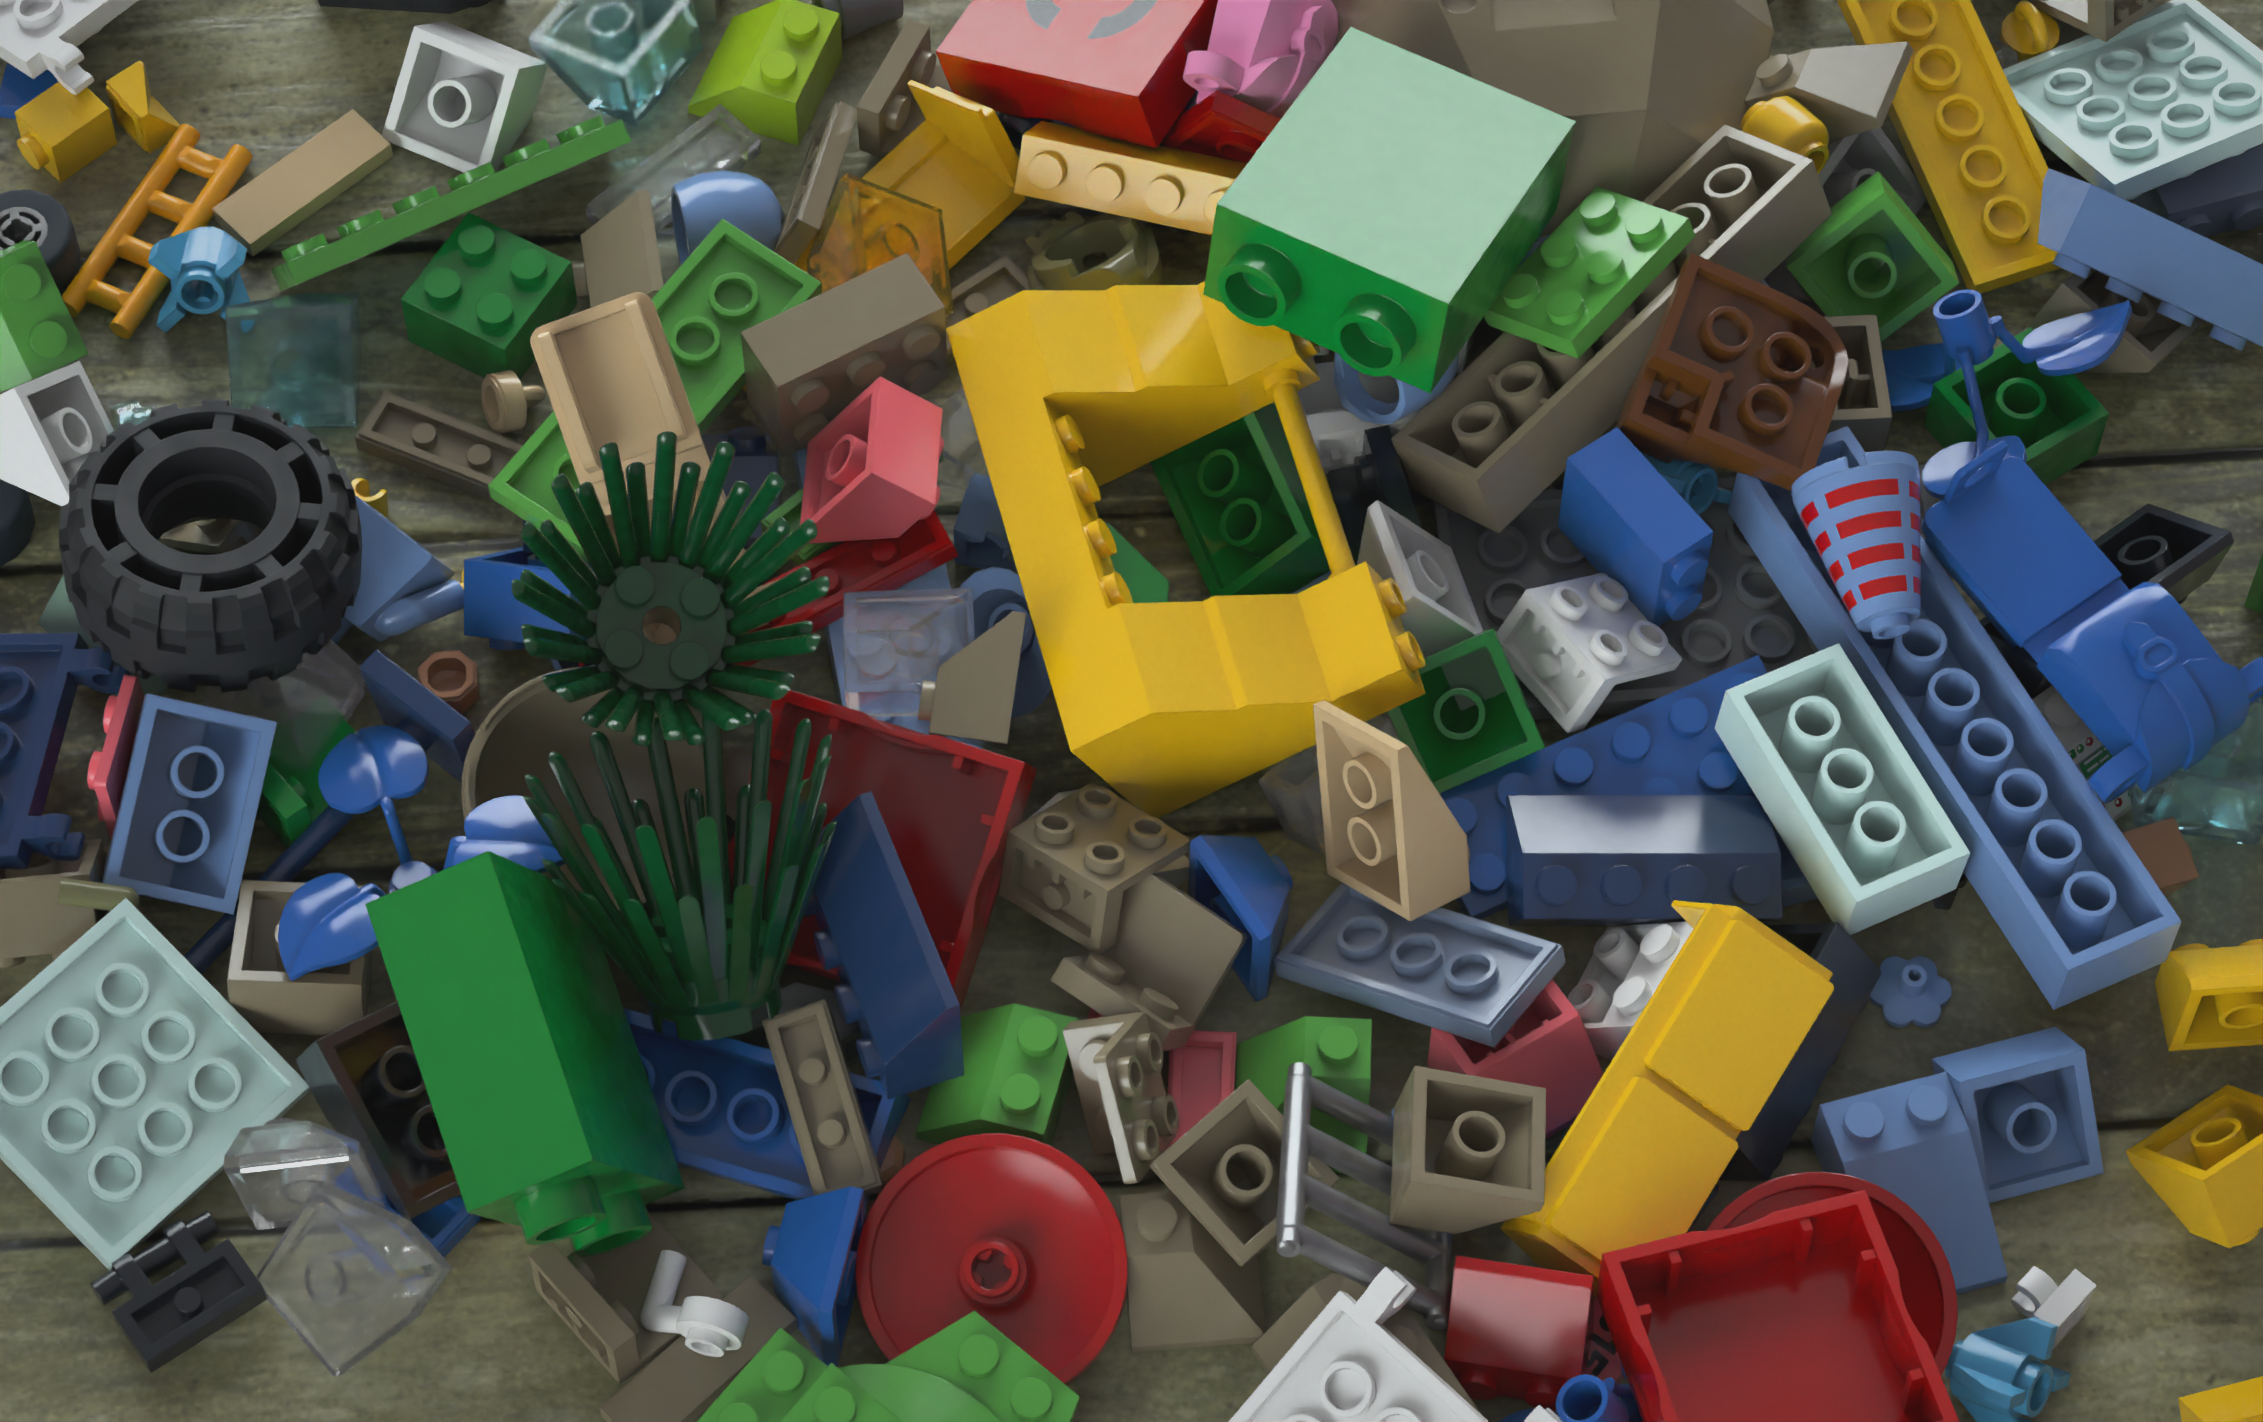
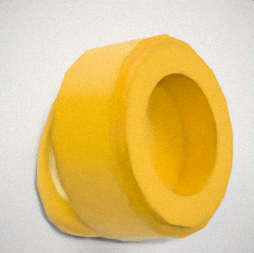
M2020 1L2016 5L2015 11L2008 14L2003 20L1998 45L2001 53L2009 61L2017 64L2056 48L2060 30L2057 22L2049 14L2038 10L2029 1Z

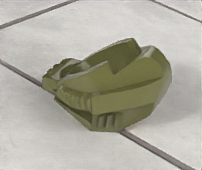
M1069 211L1062 215L1061 222L1053 219L1048 223L1047 229L1042 226L1036 231L1035 237L1032 235L1025 240L1034 255L1031 257L1032 265L1027 270L1030 290H1107L1115 285H1162L1164 279V268L1152 227L1146 228L1145 225H1141L1132 217L1128 218L1106 213L1094 216L1086 221L1078 213ZM1105 252L1108 258L1092 254Z

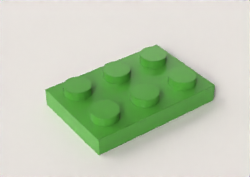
M1597 186L1513 273L1484 315L1485 320L1489 326L1579 359L1694 239L1696 235L1691 222L1687 217Z

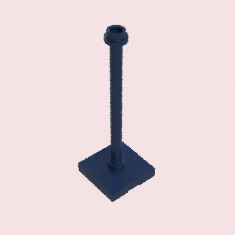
M376 649L359 669L383 723L387 726L403 730L413 736L420 743L427 757L462 784L464 762L469 746L475 736L471 722ZM328 805L256 881L292 882L356 814L344 813ZM239 899L236 902L234 915L224 913L184 955L187 961L201 975L233 943Z

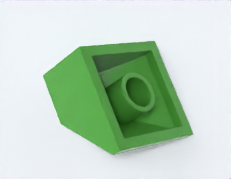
M1305 1016L1238 1043L1235 1090L1247 1079H1250L1283 1116L1288 1067L1292 1063L1303 1062L1311 1067L1312 1077L1369 1106L1372 1019ZM1311 1107L1310 1126L1367 1154L1368 1135ZM1329 1166L1335 1173H1343Z

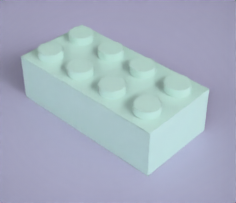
M1839 643L1725 691L1715 730L1832 922H1838L1849 935H1852L1957 888L1970 852Z

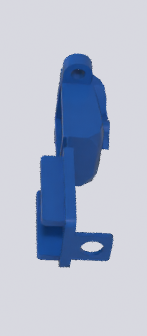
M2002 440L1958 469L1943 499L1926 511L1921 522L1922 532L1926 536L1925 542L1938 561L2012 647L2019 645L2020 648L2024 647L2038 663L2036 667L2113 756L2087 782L2101 800L2107 804L2135 785L2145 794L2182 767L2187 771L2207 757L2211 747L2243 725L2248 715L2249 706L2263 697V657L2253 660L2238 670L2237 667L2222 661L2175 598L2159 583L2143 582L2129 590L2120 579L2122 574L2031 468L2018 457L2004 458L2009 445Z

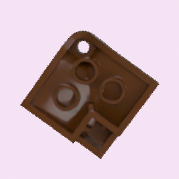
M1691 252L1682 265L1656 334L1638 375L1629 389L1616 427L1620 429L1640 452L1667 464H1670L1675 459L1712 465L1746 474L1792 491L1791 486L1793 483L1816 466L1844 384L1849 363L1848 354L1842 340L1832 325L1807 305ZM1811 361L1815 364L1816 369L1809 368Z

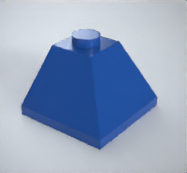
M1200 835L1190 840L1188 895L1246 933L1247 940L1231 967L1255 1002H1258L1268 995L1275 969L1273 959L1279 954L1288 920L1290 890L1293 889L1291 875L1284 862L1277 855L1268 856L1256 837Z
M851 1186L786 1203L781 1226L770 1225L762 1256V1264L771 1266L774 1293L783 1306L797 1318L798 1328L819 1359L827 1366L833 1363L836 1367L839 1364L857 1293L856 1257L862 1228L866 1221L864 1189Z

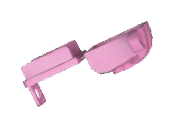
M1218 0L1207 51H1192L1188 53L1183 80L1198 91L1196 103H1199L1218 90L1281 119L1333 51L1339 28V12L1331 0Z

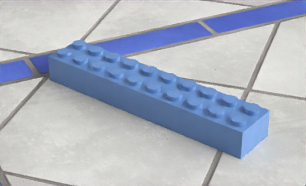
M1848 426L1826 434L1815 467L1842 457H1847L1849 468L1866 465L1863 454L1865 451ZM1737 472L1728 510L1729 515L1818 651L1838 643L1840 644L1968 848L1970 855L1963 870L1964 874L2053 1010L2166 962L2182 921L2093 789L2087 783V780L1921 534V614L1910 623L1911 629L1907 633L1889 639H1875L1872 637L1871 632H1863L1857 629L1794 506L1791 495L1792 491Z

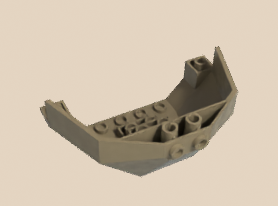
M1331 0L1339 12V28L1334 48L1348 29L1353 27L1576 121L1557 210L1539 237L1551 235L1597 186L1643 202L1724 124L1741 131L1742 118L1749 109L1744 102L1756 76L1757 69L1761 63L1770 58L1774 33L1767 0Z

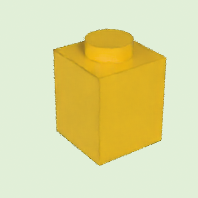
M57 82L14 112L21 135L17 140L20 152L32 167L37 170L45 167L60 183L118 144L109 107L88 87L74 95Z

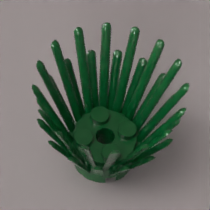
M665 431L657 436L651 528L645 465L642 462H633L627 466L626 489L618 445L614 442L603 445L599 450V456L618 547L593 484L591 482H584L577 488L575 493L568 477L565 474L558 475L552 482V491L594 573L550 519L545 520L539 530L529 521L522 528V541L582 603L580 604L532 571L524 569L520 580L513 579L512 581L514 598L581 636L530 624H522L523 643L528 653L534 657L591 665L542 676L545 686L550 691L557 692L561 698L569 703L609 690L581 716V720L590 727L598 728L607 720L606 727L618 732H625L636 713L632 742L640 746H651L657 713L664 740L682 741L685 739L692 746L704 744L708 739L688 704L724 731L733 730L740 726L751 724L757 719L758 715L713 687L779 700L789 692L791 688L789 685L795 676L794 673L789 671L730 663L812 653L820 643L821 636L819 634H812L813 624L811 621H802L745 633L824 597L829 591L830 583L827 576L811 581V571L808 567L804 566L746 598L815 539L817 527L813 520L807 519L790 533L788 521L779 517L733 564L783 490L785 483L778 473H769L741 515L752 490L746 482L736 481L709 531L736 452L735 447L728 442H719L716 445L692 516L701 467L692 461L682 464L673 506L677 435L673 432ZM652 623H663L674 631L677 638L668 644H656L645 636L643 629Z
M762 709L757 714L758 717L754 725L750 785H743L737 794L732 904L721 728L702 715V730L708 739L703 744L707 817L702 792L697 788L688 789L684 794V806L691 860L666 740H664L658 717H655L652 745L647 746L677 895L648 803L643 799H636L631 803L609 739L600 731H595L591 734L590 745L652 917L651 921L604 824L600 819L593 816L566 759L558 752H550L548 756L549 764L628 926L541 781L531 774L525 775L526 784L536 800L528 796L522 797L584 893H578L557 864L548 859H542L544 867L553 878L550 879L640 995L647 1001L651 1024L654 1030L662 1035L664 1019L675 1021L677 1036L681 1040H714L739 1035L754 1029L751 1010L767 1003L770 1021L778 1015L783 1005L779 979L788 961L837 824L836 820L825 828L817 847L827 814L826 802L820 804L832 759V755L829 756L832 736L829 734L820 741L811 778L802 781L812 728L808 718L803 719L796 728L786 787L781 803L764 891L772 808L771 802L767 800L773 717L767 709Z

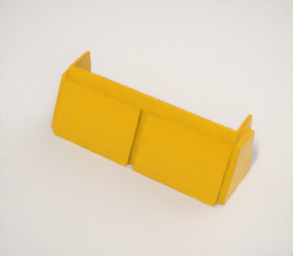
M910 80L907 84L926 120L826 209L819 231L797 260L795 266L822 283V293L908 253L929 285L932 286L1025 201L1024 195L1014 193L1019 157L996 112L992 108L936 86L933 89ZM746 384L742 388L744 391H746Z
M1673 901L1671 906L1693 928L1691 934L1545 1167L1544 1205L1541 1211L1506 1220L1500 1228L1541 1268L1594 1276V1296H1597L1596 1290L1602 1253L1687 1233L1739 1146L1735 1140L1739 1133L1750 1129L1834 991L1833 984L1829 982L1833 972L1737 906Z

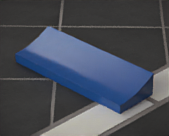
M624 1008L678 1166L795 1200L814 1196L770 1049L727 1037L714 1040H681L677 1036L676 1023L664 1020L662 1035L654 1030L650 1021V1015ZM850 1073L878 1165L881 1168L911 1099L906 1094L887 1099L881 1081ZM870 1196L864 1197L865 1210Z

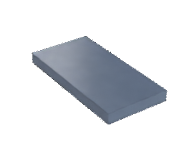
M1341 883L1273 959L1277 976L1495 1047L1562 968L1566 960L1563 947L1560 944L1441 907L1409 921L1348 885Z

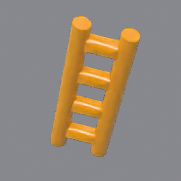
M181 124L62 294L63 301L71 317L76 318L86 303L89 302L116 313V316L109 324L110 329L117 336L123 339H130L170 281V278L148 263L150 251L154 245L137 239L133 235L149 212L178 224L170 237L198 227H206L214 216L212 208L226 199L252 161L253 156L250 151L241 145L234 144L222 160L195 149L194 147L201 138L200 133L189 124ZM180 168L208 179V182L193 204L164 193V190ZM118 257L147 268V271L131 293L102 282Z

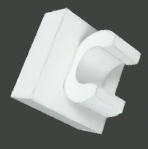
M2033 1266L2017 1284L2016 1288L2019 1292L2012 1298L2011 1303L2028 1318L2036 1317L2058 1326L2054 1349L2086 1314L2097 1285L2077 1269H2074L2058 1287L2048 1274Z

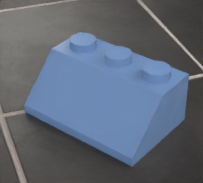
M147 693L142 703L102 883L131 887L137 891L139 896L234 915L277 722Z

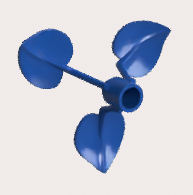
M1971 289L1959 290L1941 298L1933 308V314L1943 343L1920 345L1898 350H1882L1891 411H1908L1928 405L1933 384L1962 367L1976 428V442L1956 443L1932 456L1922 471V481L1925 490L1931 496L1942 500L1957 470L2002 440L2009 445L2004 458L2018 457L2026 463V449L2019 437L2003 436L1989 440V432L1974 365L1983 363L1992 356L1996 337L2022 363L2027 364L2036 361L2040 373L2044 375L2060 376L2082 372L2108 359L2120 344L2132 313L2129 299L2122 303L2044 324L2030 332L2024 338L2022 346L2005 328L2001 316L1997 315L1989 318L1982 296L1978 291Z
M377 725L362 728L357 733H350L339 742L324 759L319 770L318 782L324 800L332 808L341 812L360 814L370 811L381 804L401 863L394 871L389 882L388 889L389 893L438 872L423 862L412 860L393 803L394 799L413 796L425 787L429 775V765L425 752L420 743L407 732L391 726ZM510 795L487 801L477 806L467 815L464 822L466 836H456L450 840L443 870L486 851L495 853L540 874L547 872L542 859L553 861L559 867L564 865L565 862L523 797ZM330 873L316 877L298 888L284 907L278 932L280 955L290 980L294 981L314 970L347 963L376 948L379 944L365 904L387 894L374 883H368L359 889L352 878L342 873Z

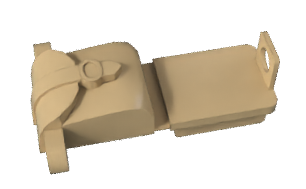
M634 292L536 328L531 335V347L580 485L584 482H591L593 484L617 547L618 544L599 456L600 448L607 443L614 442L618 445L626 489L627 466L633 462H642L645 465L651 528L657 436L665 431L675 433L677 435L673 506L682 464L692 461L701 467L692 512L693 516L710 461L659 315L651 298L645 293ZM722 490L709 531L726 500L724 490ZM744 547L733 564L745 553ZM776 581L757 587L746 598L754 595L755 593L761 591L762 589L768 587ZM767 622V623H765V624H762V625H760V626H758V627H756V628H754V629H751V630H749V631H752V630L758 629V628H760V627L769 625V622ZM652 623L643 629L645 636L656 644H668L677 638L674 631L663 623Z

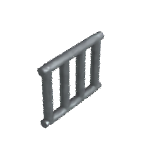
M1303 1062L1292 1063L1288 1067L1285 1084L1276 1223L1277 1252L1284 1257H1295L1301 1254L1367 1288L1374 1278L1387 1267L1305 1226V1205L1424 1264L1425 1285L1401 1274L1417 1288L1404 1306L1425 1316V1325L1428 1329L1433 1331L1447 1329L1452 1293L1454 1234L1427 1230L1425 1235L1409 1226L1390 1223V1216L1307 1175L1309 1155L1391 1197V1166L1310 1126L1311 1107L1393 1148V1121L1391 1117L1312 1077V1069L1308 1064Z

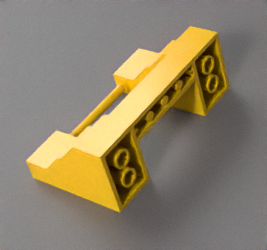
M1205 281L1198 285H1115L1107 290H1023L946 328L1070 751L1132 805L1152 817L1159 818L1316 745L1313 704L1324 700L1365 722L1426 694L1418 669L1425 667L1423 653L1410 631L1405 632L1400 615L1407 613V606L1404 603L1401 591L1391 577L1383 580L1366 561L1355 566L1298 391L1320 380L1313 359L1314 355L1320 353L1319 345L1274 325L1256 326L1239 319L1228 310L1224 303L1203 295ZM1275 402L1331 575L1327 580L1297 594L1213 596L1204 601L1133 603L1127 584L1122 576L1114 571L1110 556L1117 553L1114 538L1105 522L1098 518L1094 503L1101 499L1098 487Z

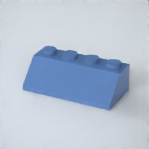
M2048 169L2043 179L2038 244L2057 252L2052 264L2084 279L2087 278L2091 269L2096 270L2109 277L2105 286L2106 289L2136 303H2139L2143 293L2161 301L2157 313L2188 327H2191L2195 317L2213 325L2208 335L2209 337L2240 351L2243 350L2247 341L2263 347V264L2093 184Z

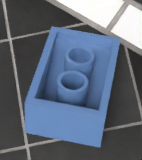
M1946 1072L1819 1105L1811 1143L1823 1172L1845 1174L1866 1180L1891 1192L1909 1205L1924 1220L1942 1246L1951 1267L1957 1295L2006 1282L2008 1275L1970 1129Z

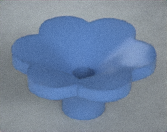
M1896 956L1886 958L1880 965L1879 970L1882 973L1869 995V1000L1872 1004L1882 1008L1883 1019L1890 1026L1903 1028L1911 1023L1921 1028L1934 1026L1940 1018L1941 1007L1950 1001L1952 993L1950 983L1937 975L1936 965L1929 958L1918 956L1908 961Z

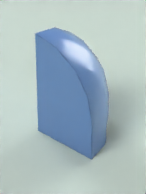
M974 473L968 483L953 529L954 547L959 555L954 558L956 564L979 569L997 567L1010 569L1016 573L1017 568L990 477L981 473Z

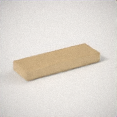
M352 109L213 207L214 219L229 235L247 248V252L253 257L393 157L391 144Z

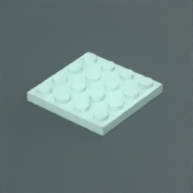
M2172 0L2159 5L2107 42L2088 34L2003 69L2033 136L2089 183L2125 200L2135 199L2142 193L2173 180L2188 177L2197 170L2226 158L2238 156L2246 150L2263 143V51L2197 0Z
M127 898L120 902L0 1007V1159L109 1271L112 1270L111 1263L127 1252L131 1254L309 1093L310 1087L307 1082Z

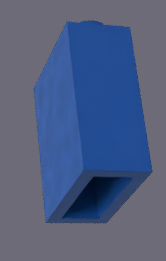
M1618 427L1569 456L1566 462L1557 527L1599 573L1607 574L1626 589L1628 599L1649 622L1659 627L1671 618L1673 621H1679L1691 614L1702 600V591L1713 537L1712 529Z

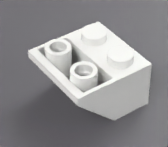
M1686 921L1607 927L1605 933L1598 939L1594 946V954L1577 986L1572 989L1567 997L1581 1017L1595 1054L1612 1061L1691 934L1693 928Z

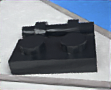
M204 1211L185 1224L180 1219L162 1230L163 1238L134 1256L127 1252L111 1263L112 1270L90 1283L93 1292L103 1306L124 1293L132 1297V1299L111 1312L115 1323L150 1373L267 1300L264 1287L229 1238L207 1252H204L201 1248L202 1244L220 1234L216 1222L208 1211ZM178 1259L184 1264L183 1267L153 1286L148 1278Z

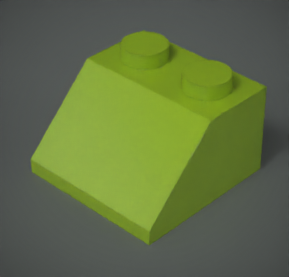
M775 0L732 17L688 105V113L799 146L843 57L840 13L797 0Z

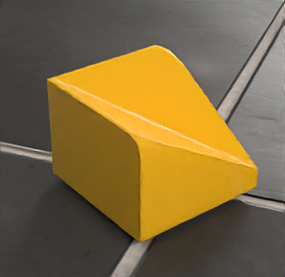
M142 61L135 62L106 81V90L114 120L145 152L147 151L151 154L169 142L180 124L151 95Z

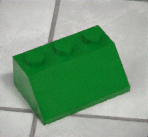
M1271 403L1255 412H1251L1150 462L1211 597L1291 594L1330 571L1276 405Z

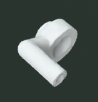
M662 1250L641 1311L640 1320L642 1325L650 1331L681 1334L686 1338L685 1345L689 1349L706 1356L721 1357L724 1355L725 1350L739 1349L749 1323L748 1315L730 1303L705 1296H690L684 1299L682 1306L672 1305L687 1258L672 1250Z

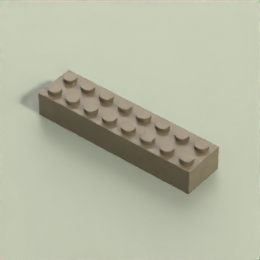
M1724 124L1643 201L1644 203L1689 218L1696 235L1694 239L1579 359L1508 332H1504L1450 383L1439 397L1425 406L1391 439L1413 490L1500 533L1565 471L1569 456L1597 440L1619 419L1629 389L1638 375L1661 322L1682 265L1691 252L1761 283L1832 215L1813 160Z

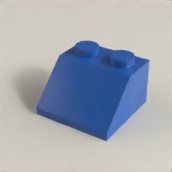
M523 547L464 560V635L489 638L490 648L501 650L524 649L525 645L521 632L522 624H530L581 636L514 598L512 581L513 579L520 580L524 569L532 571L580 604L582 603L535 553H524ZM584 561V562L588 565V567L592 570V572L594 573V571H593L591 565H590L589 563H587L586 561Z

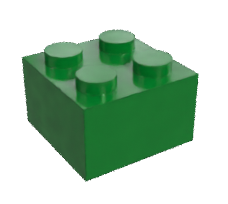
M468 212L401 298V304L409 342L483 378L487 374L512 370L520 380L536 360L530 343L534 330L542 325L569 316L577 305L571 261Z
M2030 327L2014 338L2023 346L2024 338L2033 329ZM2004 343L1994 348V352L1988 360L1974 365L1988 427L1989 440L2003 436L2019 437L2026 449V464L2044 485L2098 453L2109 412L2074 374L2060 376L2044 375L2040 373L2036 361L2027 364L2022 363ZM1962 367L1933 384L1924 426L1943 448L1961 442H1976V428Z

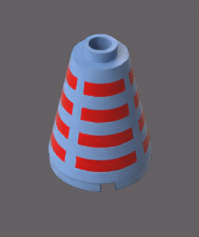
M1872 451L1863 453L1866 465L1849 468L1847 457H1842L1809 470L1793 483L1791 495L1794 506L1857 629L1863 632H1871L1872 637L1875 639H1889L1907 633L1911 629L1910 623L1921 614L1920 471L1916 458L1911 454L1900 451Z

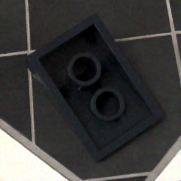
M397 1001L316 1040L295 1060L328 1122L407 1222L461 1195Z

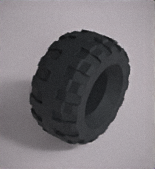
M202 399V406L180 409L174 403L150 410V417L137 425H134L132 422L124 423L106 436V442L100 445V453L95 451L88 455L69 484L68 505L61 507L59 547L68 599L75 608L78 624L93 643L97 642L104 652H110L112 660L119 663L122 668L143 680L149 679L152 674L162 678V683H167L170 689L193 693L196 691L197 686H220L221 693L248 689L249 681L268 676L271 681H275L297 670V665L302 663V655L305 652L310 655H317L341 628V618H344L347 606H354L359 590L362 561L361 523L354 488L345 469H338L333 457L330 456L329 449L301 424H294L290 428L287 426V421L280 417L279 412L256 404L252 405L250 410L230 406L229 400ZM206 519L240 520L255 524L264 530L250 543L233 551L215 555L187 554L171 549L158 541L164 533L173 528Z

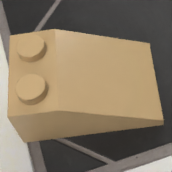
M1324 700L1313 704L1327 874L1409 921L1419 918L1471 892L1469 877L1470 850L1467 844V835L1409 746Z

